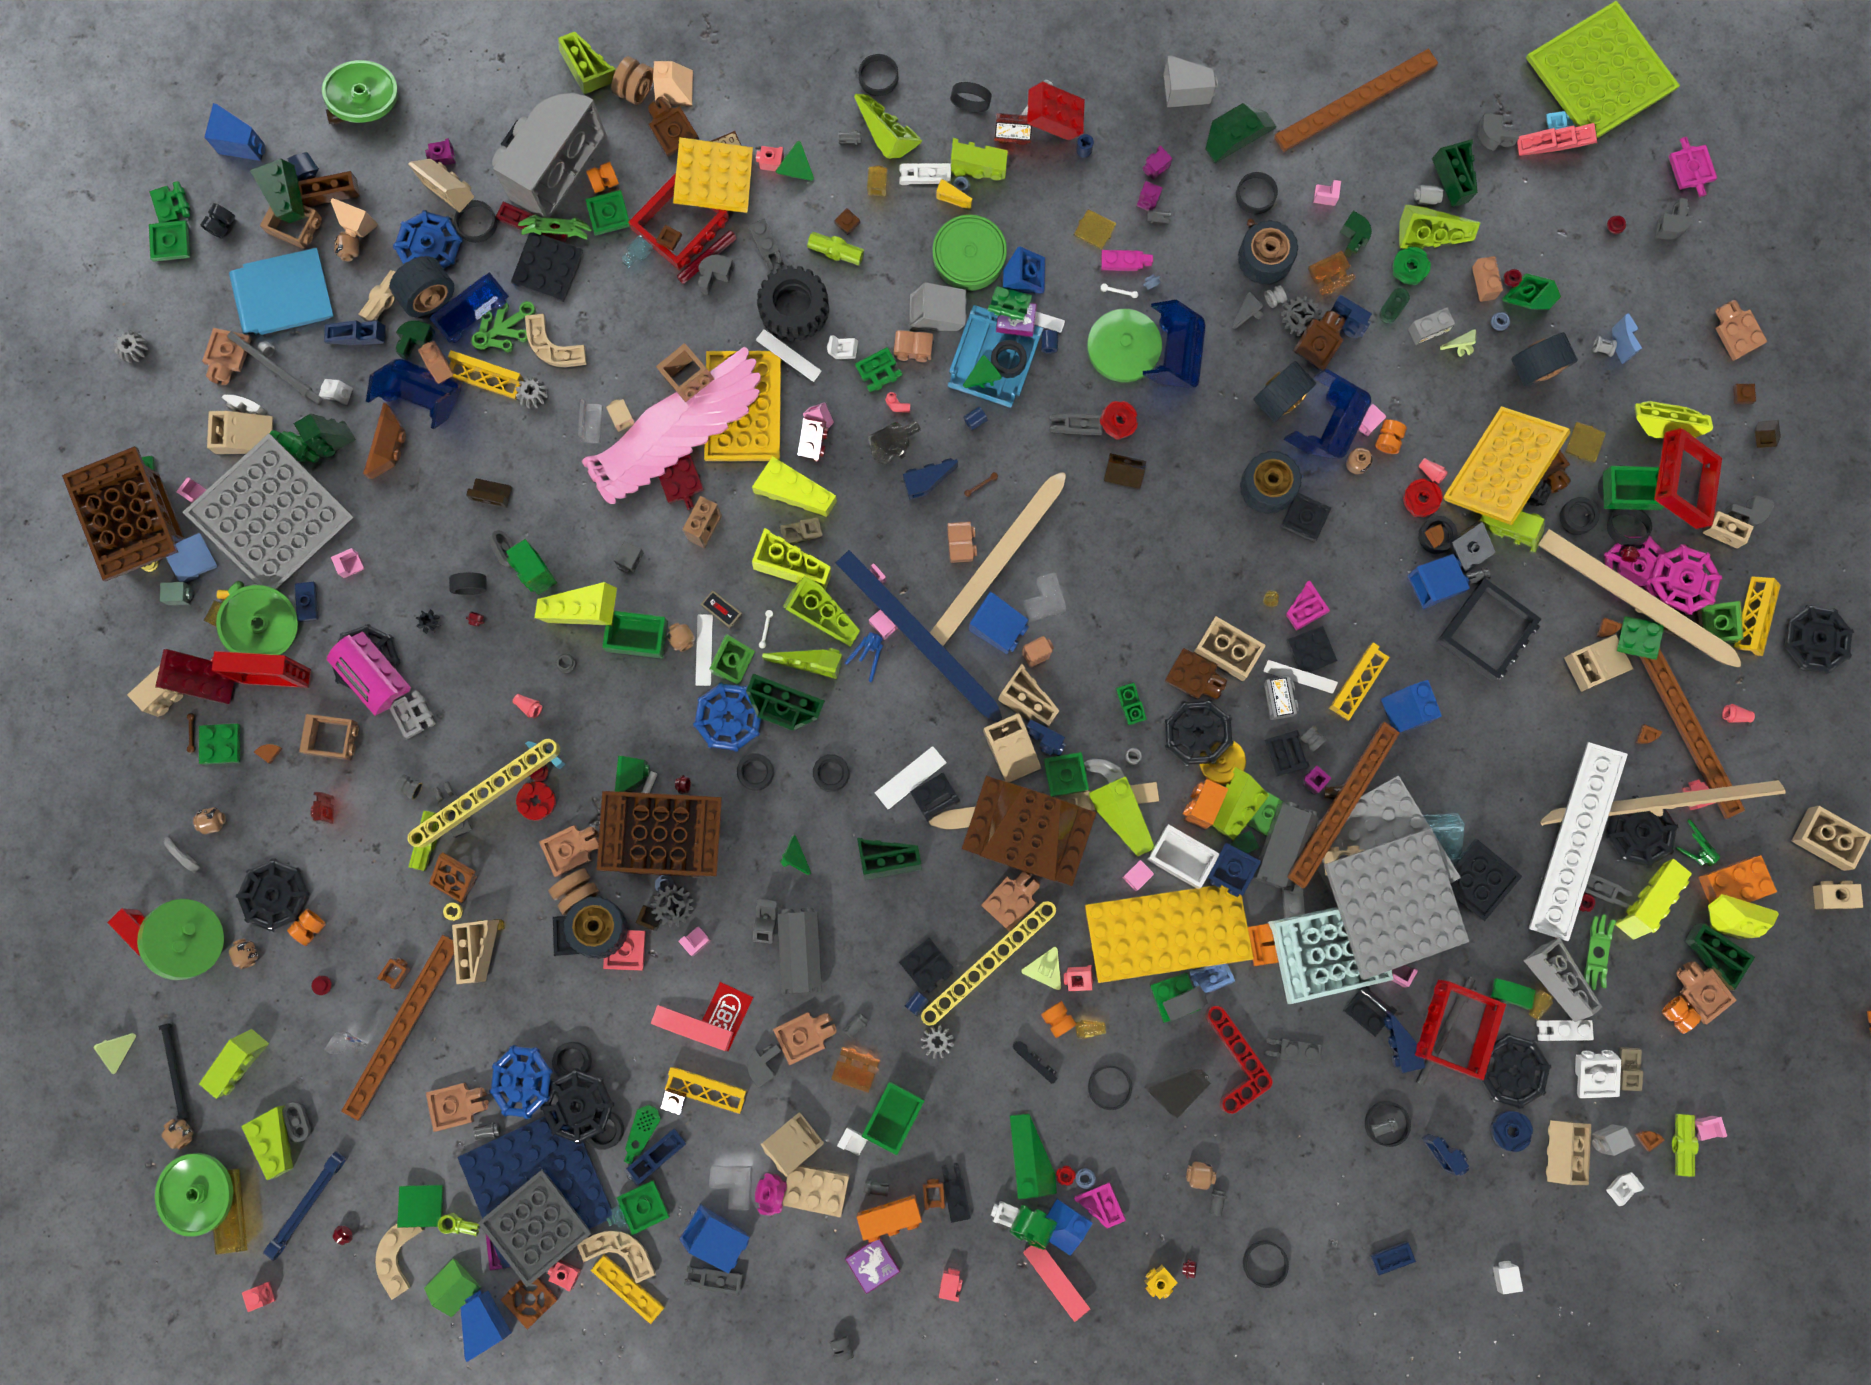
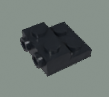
M930 938L926 939L899 962L923 993L925 991L928 993L933 991L938 986L936 982L941 978L945 981L953 974L951 970L954 968Z

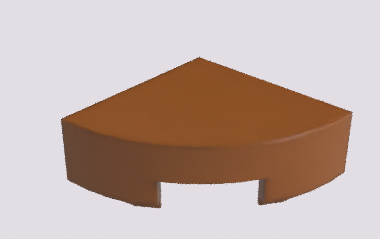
M1441 524L1424 532L1434 548L1439 546L1444 540V531Z
M1603 618L1597 637L1612 636L1621 629L1623 624Z
M1643 724L1635 743H1651L1660 737L1662 731Z
M266 744L258 747L254 753L271 764L283 748L273 744Z
M1641 1131L1635 1134L1649 1152L1665 1140L1661 1135L1652 1131Z

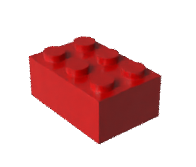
M1042 81L1028 89L1027 124L1070 141L1084 133L1085 99Z

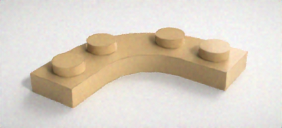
M544 314L525 316L528 342L534 353L542 361L557 367L587 365L584 345L556 346L548 340Z
M396 1224L386 1232L379 1243L375 1261L376 1271L391 1300L411 1288L399 1267L398 1254L407 1241L424 1231L423 1227L397 1228Z
M615 1230L603 1231L584 1239L577 1245L583 1262L604 1253H618L627 1261L636 1283L656 1274L644 1246L635 1237L625 1232Z

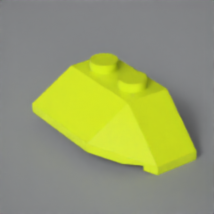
M1653 401L1636 403L1634 406L1637 420L1647 435L1654 438H1664L1665 432L1683 428L1696 438L1713 429L1711 416L1703 415L1688 407Z
M1721 894L1708 905L1711 928L1720 934L1737 939L1757 938L1766 934L1774 926L1779 915L1775 910Z

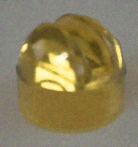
M1271 590L1267 591L1263 599L1264 604L1269 607L1277 606L1279 603L1278 593Z

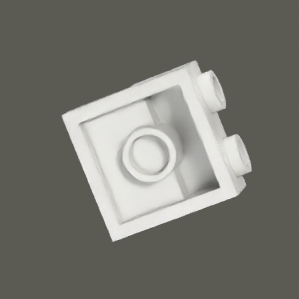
M1603 1050L1601 1054H1594L1592 1051H1582V1055H1576L1575 1074L1578 1076L1577 1095L1579 1098L1620 1096L1621 1059L1616 1053L1611 1050Z

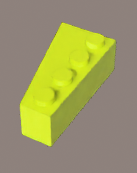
M773 456L752 486L755 494L801 507L804 510L825 517L829 515L837 503L836 495Z
M764 528L752 560L753 570L795 583H799L806 576L821 585L826 591L831 577V567Z
M603 582L537 599L535 618L547 623L612 625L617 587Z
M1675 859L1663 863L1648 882L1651 886L1645 887L1638 894L1637 897L1640 900H1637L1632 906L1630 905L1625 911L1628 915L1624 919H1619L1615 925L1633 940L1650 932H1656L1661 926L1659 923L1661 919L1669 914L1671 904H1674L1679 899V892L1689 884L1688 879L1692 873Z

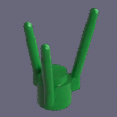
M1688 819V823L1695 831V833H1692V836L1702 847L1698 853L1700 857L1680 847H1676V850L1696 860L1701 866L1703 864L1709 867L1714 865L1720 859V855L1709 844L1692 820Z

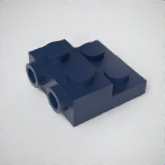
M1339 295L1331 311L1340 315L1338 318L1341 319L1343 317L1345 319V324L1341 330L1349 337L1357 339L1359 336L1362 338L1372 322L1369 320L1372 313L1342 295Z
M1030 719L1026 730L1030 738L1036 741L1038 739L1042 740L1039 745L1042 748L1041 752L1048 756H1052V754L1060 756L1066 745L1063 742L1065 737Z
M1225 843L1208 878L1211 879V884L1219 888L1221 885L1228 888V893L1236 897L1239 894L1243 896L1261 861Z
M1427 1134L1422 1138L1445 1172L1461 1176L1469 1171V1165L1466 1162L1468 1158L1462 1150L1458 1151L1456 1148L1449 1147L1442 1137L1439 1138L1438 1136Z

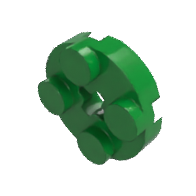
M1408 247L1399 251L1392 263V273L1395 278L1405 284L1417 285L1430 272L1431 262L1428 260L1426 252L1422 249ZM1413 262L1416 269H1410L1407 264Z

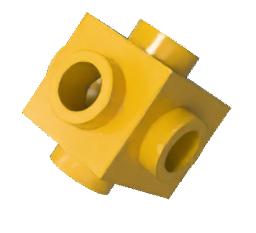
M1163 1265L1156 1270L1155 1268L1150 1270L1145 1276L1147 1279L1144 1280L1148 1285L1145 1288L1153 1298L1157 1296L1159 1299L1162 1297L1167 1298L1174 1291L1172 1288L1178 1283Z

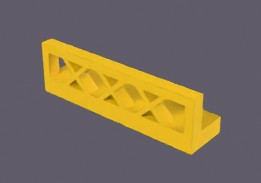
M450 350L448 358L451 361L449 365L451 370L453 371L457 364L463 366L465 371L459 375L453 374L450 378L515 400L517 399L516 394L519 392L516 391V387H521L519 381H524L520 373ZM478 371L482 378L476 381L471 380L469 374ZM495 377L498 379L499 384L493 387L489 386L486 380ZM509 383L516 384L514 392H507L504 385Z
M1751 577L1742 612L1743 638L1750 634L1752 640L1750 645H1742V640L1734 644L1735 649L1752 651L1757 656H1763L1781 586L1775 578ZM1756 582L1766 583L1762 591L1759 593L1755 591ZM1759 599L1761 601L1760 607L1752 611L1750 608L1751 603ZM1754 616L1756 624L1748 629L1746 621Z
M1374 642L1369 645L1329 709L1348 721L1390 658L1379 651L1380 646ZM1375 654L1383 659L1380 665L1372 666L1371 659ZM1370 670V681L1362 682V673ZM1360 685L1361 695L1352 698L1351 691L1353 687ZM1350 701L1351 710L1346 714L1340 708L1344 702Z
M670 1067L665 1090L667 1088L685 1093L686 1097L738 1114L741 1113L748 1090L676 1067ZM673 1078L682 1079L685 1086L680 1089L672 1088ZM692 1084L701 1085L704 1092L694 1095L689 1086ZM711 1090L719 1091L723 1098L713 1101L707 1092ZM730 1096L741 1098L738 1108L730 1106L726 1098Z

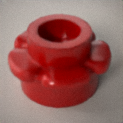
M1063 1166V1168H1059L1056 1172L1057 1181L1061 1185L1069 1186L1076 1178V1173L1070 1166Z

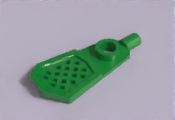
M647 1105L637 1109L625 1147L627 1155L624 1162L631 1165L634 1157L641 1154L661 1121L657 1108ZM633 1141L639 1142L638 1148L633 1147Z

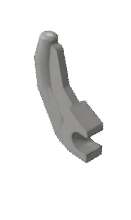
M1091 759L1084 762L1086 771L1102 774L1108 783L1125 777L1119 766L1105 759Z
M169 837L164 839V845L168 851L184 867L193 873L200 868L196 864L197 862L188 854L184 855Z

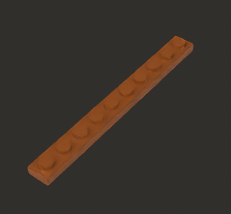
M1428 48L1275 134L1274 139L1282 151L1285 152L1437 66L1438 61Z
M1660 648L1656 660L1639 656L1708 788L1715 789L1732 786ZM1740 799L1716 802L1725 819L1745 811Z
M1386 722L1381 723L1289 872L1287 878L1302 889L1308 885L1399 736L1400 732Z
M445 935L441 936L341 1112L357 1121H360L454 958L453 939Z

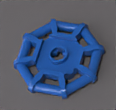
M423 210L422 213L400 223L401 227L396 242L393 244V249L396 250L403 264L420 256L434 257L437 261L442 257L444 260L439 263L443 269L455 264V258L460 243L463 240L454 227L452 218ZM429 220L438 222L439 224H429ZM423 221V223L420 224L421 227H419V228H416V227H415V228H412V226H414V225H416V224H418V223H420V222ZM447 227L451 236L445 237L442 230ZM407 231L410 232L408 240L404 241ZM430 239L431 244L425 246L423 242ZM447 244H452L449 254L447 255L445 253ZM404 249H410L412 255L409 258Z
M719 682L712 690L702 697H698V706L693 726L699 731L709 748L712 749L714 747L738 752L741 747L756 736L759 737L761 719L757 717L754 708L747 710L742 703V700L746 698L751 704L746 693L748 686H737ZM726 692L739 693L737 699L726 697ZM719 693L721 694L722 698L713 705L708 702ZM705 706L710 708L708 720H703ZM728 712H731V715L734 716V719H730L729 722H726V719L723 717L724 715H727ZM754 714L752 727L747 726L749 715ZM711 725L716 732L715 735L712 737L704 726ZM744 730L749 732L737 741L736 736L738 733ZM719 737H731L732 742L719 741Z
M510 1046L509 1050L492 1065L493 1075L489 1094L494 1097L502 1110L501 1114L505 1117L517 1116L529 1119L543 1103L548 1102L550 1098L548 1096L550 1077L553 1072L542 1058L538 1048ZM521 1055L528 1056L527 1062L521 1060ZM513 1059V1063L508 1068L504 1066L509 1060ZM535 1062H536V1064L538 1065V1067L540 1068V1070H541L540 1072H539V1070L537 1069V1067L535 1066ZM520 1078H524L523 1086L519 1084ZM541 1078H542V1085H541V1090H540V1086H538V1082L541 1081ZM502 1092H505V1094L509 1098V1101L507 1103L501 1095ZM537 1096V1099L531 1104L530 1101ZM516 1102L522 1103L523 1108H514Z

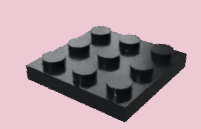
M530 232L511 283L564 302L583 250L556 239Z
M1475 838L1453 865L1461 878L1450 884L1455 898L1483 921H1486L1522 878V875Z

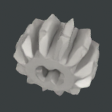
M131 330L128 333L122 331L121 337L116 336L118 342L113 343L116 347L114 352L121 360H126L128 363H132L133 360L139 362L140 356L145 357L143 352L148 351L145 346L147 341L140 333H135Z
M534 376L532 380L526 377V382L519 381L521 387H516V391L519 392L516 394V397L520 399L521 405L526 404V407L529 409L534 405L538 409L539 402L541 404L545 403L542 398H548L547 393H545L548 391V388L544 386L543 380L538 381L537 377Z
M932 1025L931 1030L933 1033L930 1034L925 1030L924 1033L929 1037H921V1041H927L928 1043L922 1045L921 1048H930L926 1052L927 1056L931 1051H934L933 1059H936L937 1052H940V1057L944 1058L943 1050L948 1054L951 1053L946 1046H954V1043L947 1042V1040L953 1038V1035L945 1036L949 1029L946 1028L941 1033L942 1025L938 1026V1032H935V1027ZM935 1036H939L940 1040L943 1041L942 1046L939 1045L940 1047L936 1048L935 1044L932 1043V1039H936Z

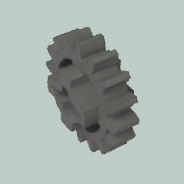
M1297 296L1295 301L1290 299L1288 304H1285L1284 310L1281 313V316L1284 318L1281 322L1286 323L1285 329H1291L1290 334H1293L1295 331L1297 332V337H1299L1301 333L1304 334L1308 327H1304V325L1310 324L1312 319H1317L1318 321L1322 319L1319 316L1322 310H1317L1319 304H1313V298L1307 301V296H1304L1303 300H1300V297Z
M675 884L672 885L671 889L665 885L664 891L658 889L659 895L652 896L656 901L650 903L651 906L655 907V909L651 910V913H657L654 919L656 921L661 919V925L667 922L669 928L672 927L673 923L679 927V921L686 923L685 917L692 916L688 911L694 909L693 906L689 905V903L693 902V899L687 898L690 893L688 891L683 893V887H679L677 890ZM673 893L679 894L682 899H675ZM665 896L663 904H660V901ZM671 901L676 904V905L673 907V908H674L673 911H672L670 908H668V906L671 905V904H670ZM684 907L682 914L679 916L681 908ZM662 913H669L671 919L665 918Z

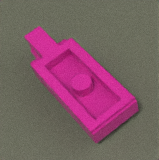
M1102 250L1101 270L1138 271V269H1143V266H1152L1153 255L1143 254L1142 251Z

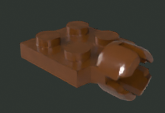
M662 97L657 99L660 103V108H658L654 101L648 106V111L653 118V121L648 125L665 154L669 157L678 152L680 137L699 140V137L681 107L672 108L667 99Z
M1326 311L1320 321L1312 319L1293 349L1296 354L1320 371L1326 369L1344 340L1340 336V331L1345 324V319L1343 317L1341 319L1338 318L1340 315L1334 311Z
M1559 450L1541 479L1543 483H1547L1551 487V493L1558 492V489H1564L1571 482V479L1565 472V469L1570 464L1561 450Z
M1185 648L1182 649L1165 679L1166 683L1198 700L1203 694L1218 699L1222 695L1221 691H1224L1227 680L1215 672L1217 669L1216 664Z

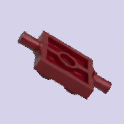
M687 455L678 458L679 461L675 465L664 468L665 474L658 477L668 503L684 501L687 510H691V508H694L691 497L703 491L704 488L692 456Z

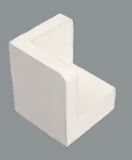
M847 1127L837 1146L859 1156L867 1140L861 1137L862 1134Z

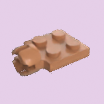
M1732 300L1716 309L1720 325L1715 329L1732 361L1767 342L1750 309L1747 311L1741 310L1736 300Z
M213 328L202 362L205 365H209L206 373L209 381L216 384L222 381L221 385H227L234 371L241 372L247 352L227 337L231 331ZM233 332L250 344L252 338L249 335Z
M573 825L539 842L554 877L563 875L591 861L590 853L598 849L599 839L596 837L599 833L594 827H588L579 831L577 826Z
M1025 871L1014 880L1007 876L981 905L1009 932L1036 904L1032 896L1039 889L1040 883L1035 878L1027 886L1025 883L1032 874Z
M1691 961L1683 965L1684 971L1679 968L1676 972L1677 977L1684 986L1679 993L1689 1003V1006L1702 1017L1701 1022L1707 1025L1737 1001L1713 969L1709 968L1703 971L1697 962Z
M807 1012L773 1029L789 1066L826 1048L824 1040L836 1033L835 1024L824 1028V1024L832 1021L828 1013L813 1018L810 1012Z
M461 1083L426 1092L433 1132L474 1122L473 1117L475 1113L488 1109V1100L478 1101V1098L487 1096L485 1089L479 1087L470 1090L466 1083Z

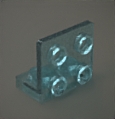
M1459 814L1423 815L1449 859H1459L1462 855L1465 825Z

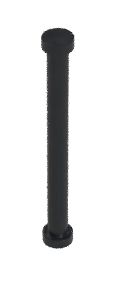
M171 1023L158 1027L162 1031L178 1112L176 1118L179 1120L189 1117V1113H186L170 1032Z

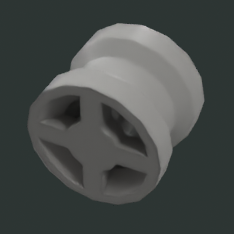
M1280 285L1275 286L1273 290L1264 292L1265 299L1271 308L1276 307L1278 303L1287 301L1286 293Z

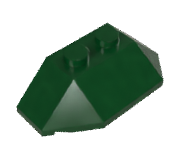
M1242 103L1212 120L1205 150L1214 163H1217L1276 129L1277 126L1266 111Z
M756 674L752 675L746 689V693L758 718L792 731L817 720L825 703V700Z

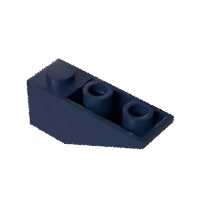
M949 458L937 465L931 463L919 470H916V468L907 470L903 474V481L909 500L928 495L958 467V460Z
M1385 1011L1386 1018H1384V1023L1390 1032L1388 1043L1390 1048L1393 1049L1394 1056H1392V1062L1394 1067L1402 1073L1425 1068L1424 1059L1415 1056L1417 1050L1416 1041L1391 1012Z

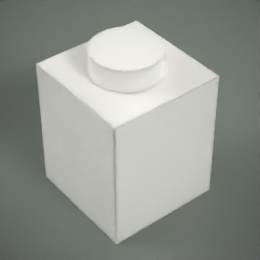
M1511 1261L1499 1262V1266L1493 1267L1498 1292L1509 1294L1523 1291L1517 1265L1511 1264Z

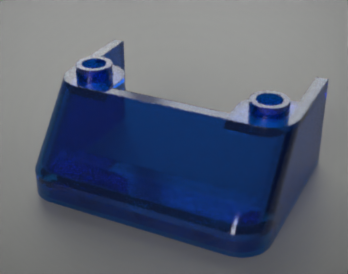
M488 272L431 315L429 320L448 343L451 341L455 343L463 337L460 333L495 306L499 309L506 304L505 299L509 296L493 275Z
M1177 299L1151 303V307L1161 313L1159 324L1167 332L1164 365L1156 366L1154 370L1143 371L1142 375L1160 385L1183 388L1197 387L1200 379L1206 328L1204 318Z
M394 359L370 374L366 402L369 403L377 397L382 398L384 401L392 402L400 397L429 409V416L432 418L431 428L435 429L448 420L461 393L462 384L451 378L437 383L428 369L403 359Z
M1326 368L1313 378L1329 387L1326 393V400L1335 407L1321 439L1314 435L1307 437L1298 431H1294L1285 436L1284 440L1310 455L1340 459L1347 454L1371 404V396L1367 391Z

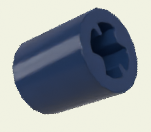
M1083 134L1078 138L1076 152L1080 157L1085 158L1091 155L1094 144L1092 136Z
M1042 331V352L1056 353L1058 351L1057 331Z
M977 407L963 416L970 430H974L988 421L981 407Z
M916 991L904 1006L918 1017L930 1001Z

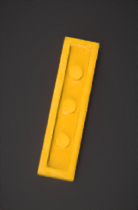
M606 1254L590 1270L650 1324L665 1308Z

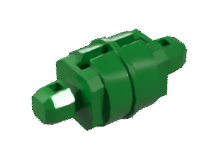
M272 430L270 432L297 461L305 462L307 460L317 463L320 456L303 441L300 435L291 431L280 433Z

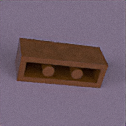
M351 171L298 181L302 203L307 207L330 203L332 198L340 201L360 197L357 178Z

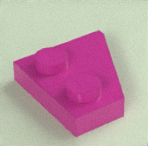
M1308 581L1286 616L1297 631L1329 613L1330 609L1311 581Z
M1110 1182L1074 1197L1077 1203L1085 1207L1107 1229L1126 1221Z

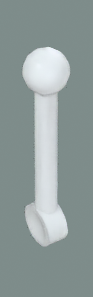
M1107 284L1101 285V291L1103 292L1108 290L1130 295L1132 298H1137L1139 295L1137 291L1130 292L1108 287Z
M767 610L765 613L767 618L762 641L759 643L760 648L766 647L765 640L770 618L773 617L771 610Z

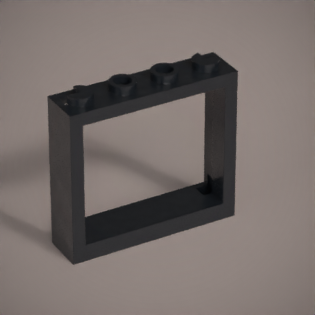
M1484 578L1476 586L1437 642L1494 682L1506 675L1508 672L1506 670L1509 664L1512 665L1519 657L1517 655L1520 649L1523 650L1529 643L1528 637L1538 631L1540 628L1539 622L1542 618ZM1485 591L1530 622L1496 670L1451 638Z

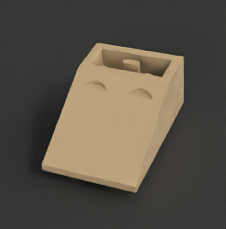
M209 411L207 448L215 454H247L273 430V417L232 411Z
M1617 635L1564 657L1581 692L1633 669L1626 653L1617 651L1619 643Z
M1019 713L983 729V733L1006 782L1010 783L1042 769Z
M799 1112L760 1145L763 1147L765 1154L774 1161L777 1169L786 1177L817 1151L824 1142Z

